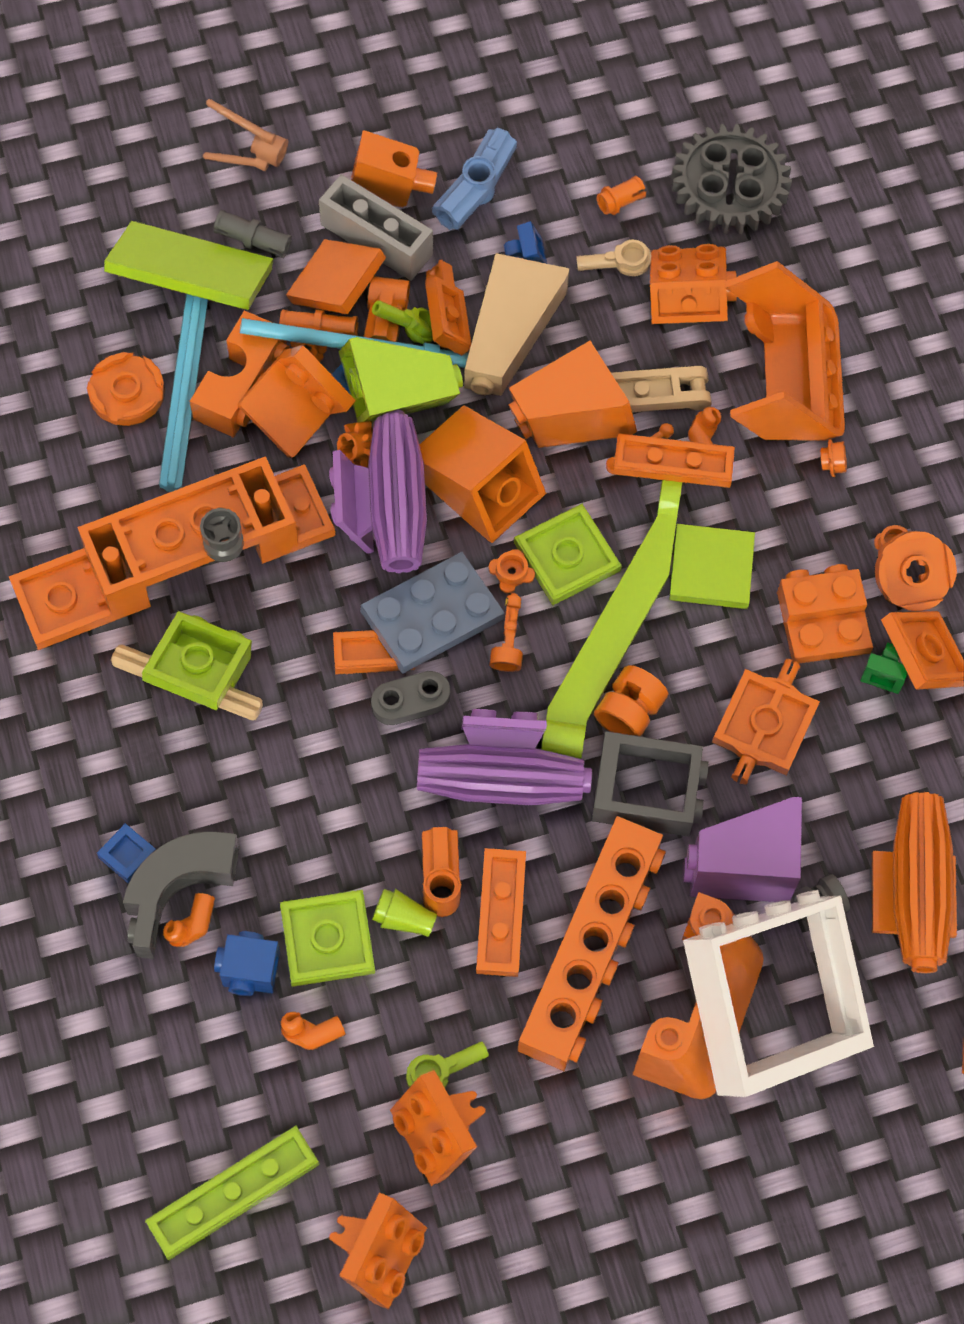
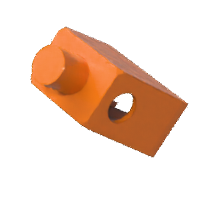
M363 130L351 180L396 207L407 206L411 190L433 194L437 172L417 168L419 150L416 147Z

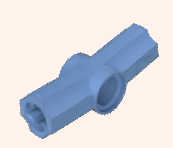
M498 127L494 130L488 129L474 156L464 163L462 174L433 205L432 213L437 217L440 224L449 230H458L479 205L486 204L492 200L495 194V185L517 148V141L510 136L509 132Z

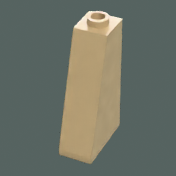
M498 253L495 254L465 365L464 388L471 389L480 395L495 394L501 396L566 296L569 268Z

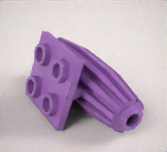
M401 410L385 413L374 421L368 468L353 464L341 450L333 451V467L329 470V477L334 489L335 503L331 504V516L334 524L339 526L349 536L350 540L354 541L366 554L374 552V533L383 570L386 569L387 572L408 573L419 569L422 563L427 524L424 463L413 418L408 417Z
M472 709L471 716H463L461 730L464 731L469 744L419 749L417 790L466 802L533 806L581 801L582 793H590L592 768H584V759L535 748L547 728V721L538 720V713L513 712L510 719L496 718L497 711Z

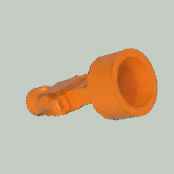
M516 593L508 595L505 601V643H502L500 647L491 649L489 666L499 671L516 672L521 670L523 652L514 648L518 611L521 608L522 601L521 597Z

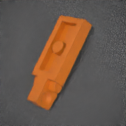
M439 260L438 264L426 272L425 282L433 341L439 346L462 356L471 347L464 292L455 287L452 265Z

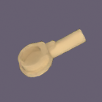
M632 239L617 245L615 251L604 254L576 256L578 271L616 267L624 275L638 276L649 269L652 255L650 249L643 242Z

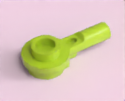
M380 300L374 303L372 313L389 322L405 327V332L412 341L421 344L433 342L430 314L427 309L414 307L412 310L406 309L402 311Z
M481 1041L446 1058L439 1054L418 1056L411 1061L407 1068V1085L410 1088L420 1075L435 1070L445 1088L450 1074L489 1057L487 1048Z

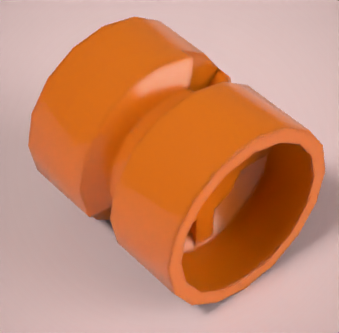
M628 665L623 668L613 683L612 688L614 692L606 693L595 709L594 716L609 732L641 737L650 724L648 715L653 716L657 714L669 693L663 683L654 675L637 666Z

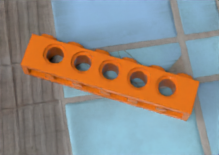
M619 816L616 817L519 1039L518 1052L562 1071H565L569 1060L577 1063L586 1042V1038L580 1036L586 1021L594 1024L603 1000L596 998L601 984L610 986L619 962L612 960L618 945L626 948L635 927L634 924L628 922L634 908L642 911L651 889L644 885L649 872L658 873L666 851L659 849L663 838L662 834ZM621 863H629L636 868L637 874L625 877L618 873L616 866ZM608 899L615 900L620 904L622 910L616 914H609L602 910L600 903ZM596 936L605 942L606 947L601 951H591L585 946L583 941L588 937ZM573 974H582L588 978L590 985L585 989H575L569 985L567 978ZM563 1011L572 1016L574 1023L570 1027L559 1028L553 1024L550 1017L556 1012Z

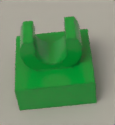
M887 642L882 656L870 654L860 681L899 694L905 682L907 671L904 665L898 662L899 655L892 643Z

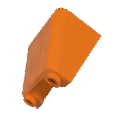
M698 892L682 941L700 935L699 928L704 925L724 922L725 926L733 924L732 916H734V913L721 900ZM752 936L720 946L738 1032H740L763 966L764 956L762 949ZM697 1001L689 1023L671 1017L660 1018L652 1023L646 1034L632 1075L695 1099H706L716 1093Z

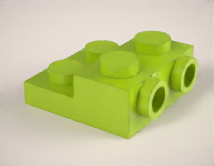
M178 611L144 667L142 681L217 711L230 686L235 687L251 659L252 640L245 638L237 631H227L212 625L202 617L190 616Z

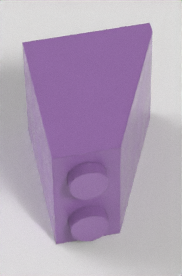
M792 797L700 830L695 845H688L687 857L684 858L683 882L690 883V896L697 897L698 892L713 898L766 902L790 901L801 879L802 797Z

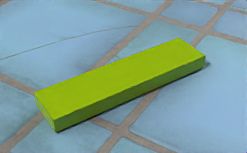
M294 1126L149 1217L145 1222L169 1261L319 1166V1161L298 1127Z

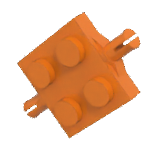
M785 659L777 678L763 677L745 669L718 726L712 743L730 750L740 757L735 771L731 775V778L737 782L742 770L745 769L740 784L745 785L748 783L755 764L766 766L786 776L790 770L820 701L800 693L792 685L798 670L801 668L796 661L790 673L787 674L792 660Z

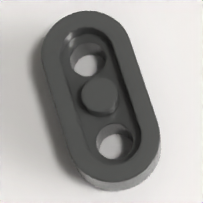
M425 671L383 683L372 694V713L379 722L385 725H398L439 713L449 703L450 685L442 674L435 671ZM432 685L437 688V691L433 694H427L423 691V688ZM389 696H394L399 700L395 705H388L384 702Z

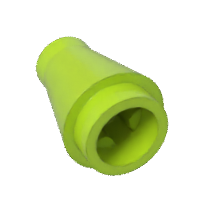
M396 888L393 892L383 889L372 920L381 923L380 928L417 933L429 937L437 913L426 909Z

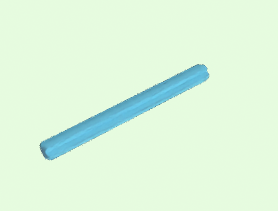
M186 294L159 478V486L165 489L166 492L180 489L183 484L192 420L190 400L196 391L208 299Z

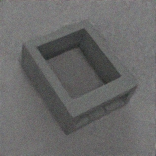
M605 731L592 822L613 825L616 817L619 816L652 831L689 837L693 823H701L704 800L696 799L698 785L705 786L709 762L701 760L703 746ZM623 754L688 764L683 812L612 801L618 755Z

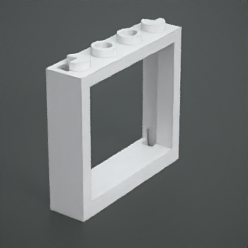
M818 890L800 893L796 895L798 902L792 904L790 901L770 903L764 906L765 913L758 915L757 911L737 914L732 916L733 924L725 926L724 922L704 925L699 928L700 935L683 940L717 1095L747 1097L874 1047L841 896H820ZM807 916L832 1033L746 1065L720 946Z

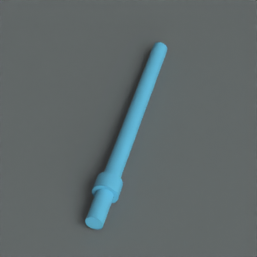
M245 318L241 319L240 334L341 349L349 339L359 337L450 355L452 364H457L460 368H465L469 354L465 353L461 356L451 350L440 349L439 345L423 343V346Z

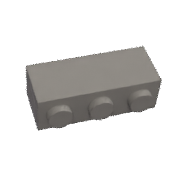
M341 174L319 199L320 222L323 227L351 244L380 248L386 256L383 264L412 281L432 257V229Z

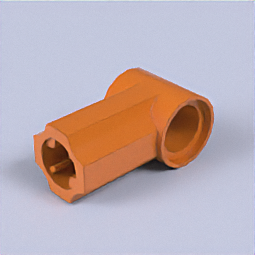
M378 276L372 278L368 293L369 313L364 337L398 342L400 325L374 315L372 307L377 300H380L405 311L408 308L410 281Z
M433 827L422 832L423 902L425 908L437 913L438 917H446L457 910L461 897L458 831L451 830L448 827ZM442 886L449 888L453 893L447 898H438L431 892L436 887Z

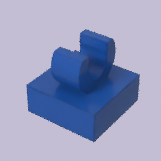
M532 222L518 225L517 229L520 240H511L503 244L505 255L547 264L543 240Z

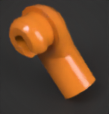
M706 407L703 411L698 412L688 431L690 442L713 444L711 439L717 429V425L722 420L719 410L714 407Z
M196 893L190 916L182 920H170L167 922L163 929L164 938L172 946L185 947L205 936L209 929L215 897L204 893Z
M292 1011L286 1013L280 1022L281 1032L285 1039L307 1050H315L346 1035L338 1016L315 1025L301 1018L299 1012Z

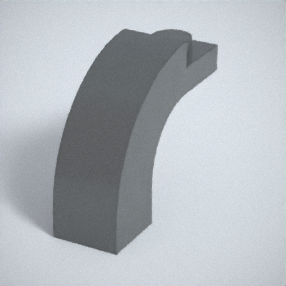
M223 832L187 834L165 843L141 863L128 884L123 900L127 915L138 916L137 918L130 919L127 936L128 943H133L132 946L137 957L154 959L162 912L167 902L178 891L187 886L201 883L234 886L240 848L237 834Z

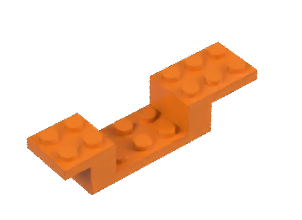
M265 456L77 527L83 549L9 576L37 649L46 648L151 607L146 587L215 561L204 550L200 530L201 519L212 509L226 508L236 513L241 523L244 541L243 550L255 546L262 564L335 536V528L306 465H301L274 476Z

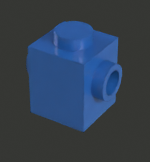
M241 931L238 936L227 934L225 947H218L214 965V972L220 973L223 987H229V992L242 996H252L254 991L273 994L280 958L278 941L264 940L263 935L250 931Z

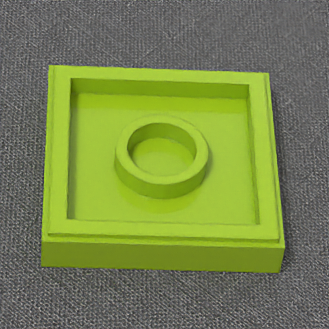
M583 504L514 537L515 546L523 552L524 557L527 559L528 567L534 569L535 578L552 606L621 572L622 565Z
M677 524L669 600L748 609L755 532Z
M363 890L280 902L292 987L375 974Z

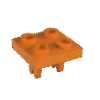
M435 1070L420 1075L390 1109L396 1130L405 1137L414 1154V1161L418 1170L426 1176L431 1186L445 1180L477 1148L468 1130L469 1126L486 1112L483 1106L476 1108L470 1106V1103L477 1097L475 1091L448 1095Z
M379 1193L367 1219L339 1216L337 1222L345 1228V1231L341 1234L332 1232L329 1235V1239L349 1254L339 1276L374 1304L389 1309L394 1298L401 1293L404 1287L405 1274L413 1257L422 1249L427 1227L394 1198Z

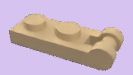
M703 366L611 373L629 400L632 412L683 408L699 411L712 405L710 392L705 387V384L708 382L707 368ZM687 384L690 386L691 391H681L680 385Z

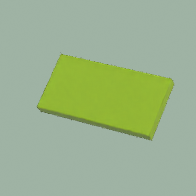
M135 221L129 223L104 260V271L107 273L249 310L273 267V258Z

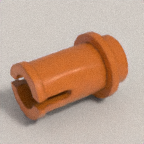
M634 176L612 188L605 186L601 189V193L597 194L598 206L604 214L616 215L620 212V208L646 197V191L639 192L645 189V185L638 176Z

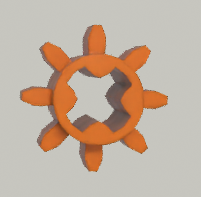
M365 421L345 424L344 429L346 433L339 436L337 450H341L353 464L368 468L373 434L372 422Z

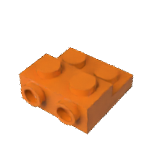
M836 564L826 568L824 574L810 575L808 570L799 569L789 572L786 575V579H781L777 595L793 664L795 661L799 664L871 654L873 644L865 615L867 601L859 569L848 570L847 565Z

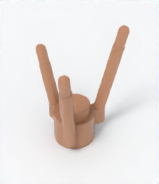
M211 99L206 101L207 106L255 134L251 145V152L256 154V158L205 152L203 154L204 159L254 166L263 171L267 170L269 164L275 167L281 164L288 148L287 139L263 130Z

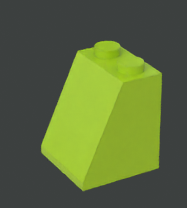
M359 337L349 339L339 351L349 392L356 400L353 408L357 422L371 421L374 423L377 417L396 410H401L405 414H411L446 405L460 394L459 388L463 386L459 366L452 364L450 355Z

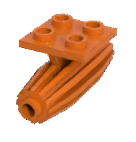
M916 792L901 798L893 852H872V933L897 934L902 961L904 964L911 966V970L916 973L936 972L938 966L946 963L950 938L957 937L956 856H953V845L944 798L929 792Z

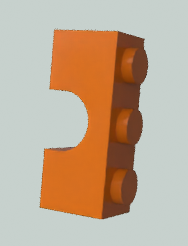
M245 310L226 340L229 359L244 366V369L237 375L223 377L207 371L190 400L193 420L233 438L239 428L247 426L250 418L238 407V402L285 349L290 348L285 340L240 334L242 318L270 322Z

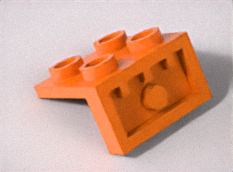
M702 244L696 248L680 249L678 246L668 245L651 251L650 296L652 324L728 321L727 289L725 288V281H727L726 247Z
M302 345L285 349L238 402V407L287 457L291 458L296 456L331 414L347 412L356 400Z

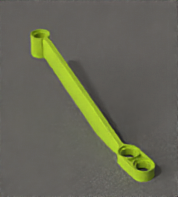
M662 480L658 512L654 523L548 706L547 728L543 735L541 750L579 759L582 758L587 721L669 577L682 482Z

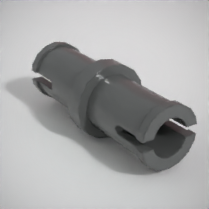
M220 210L214 224V233L241 241L246 248L253 249L257 247L281 258H285L292 241L291 235L262 226L260 220L252 219V221L230 214L225 210Z

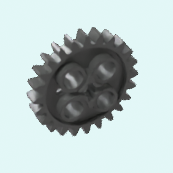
M720 124L719 133L716 134L712 129L706 127L704 138L694 133L692 143L684 142L681 153L676 154L675 163L672 168V191L677 192L676 203H685V215L697 213L695 224L698 225L705 219L708 220L710 231L719 224L722 225L724 234L728 233L730 226H735L737 232L743 234L744 225L748 224L754 231L758 229L759 220L769 225L772 214L779 216L782 204L786 205L792 184V179L789 178L791 166L785 165L787 155L777 154L779 144L776 142L767 146V134L755 138L753 137V127L749 128L744 134L740 132L739 124L734 126L733 132H728L725 125ZM731 153H735L737 155L732 204L727 205L728 171ZM743 195L752 196L753 198H748Z

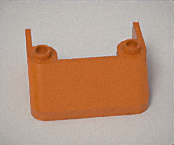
M778 261L725 281V288L746 303L747 313L744 320L748 331L764 342L766 398L730 410V417L764 440L828 441L829 439L842 436L845 431L839 322L832 304Z

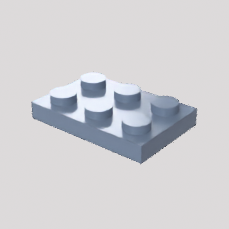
M463 552L361 604L360 610L372 630L378 635V639L386 651L395 660L402 674L502 621L505 614Z

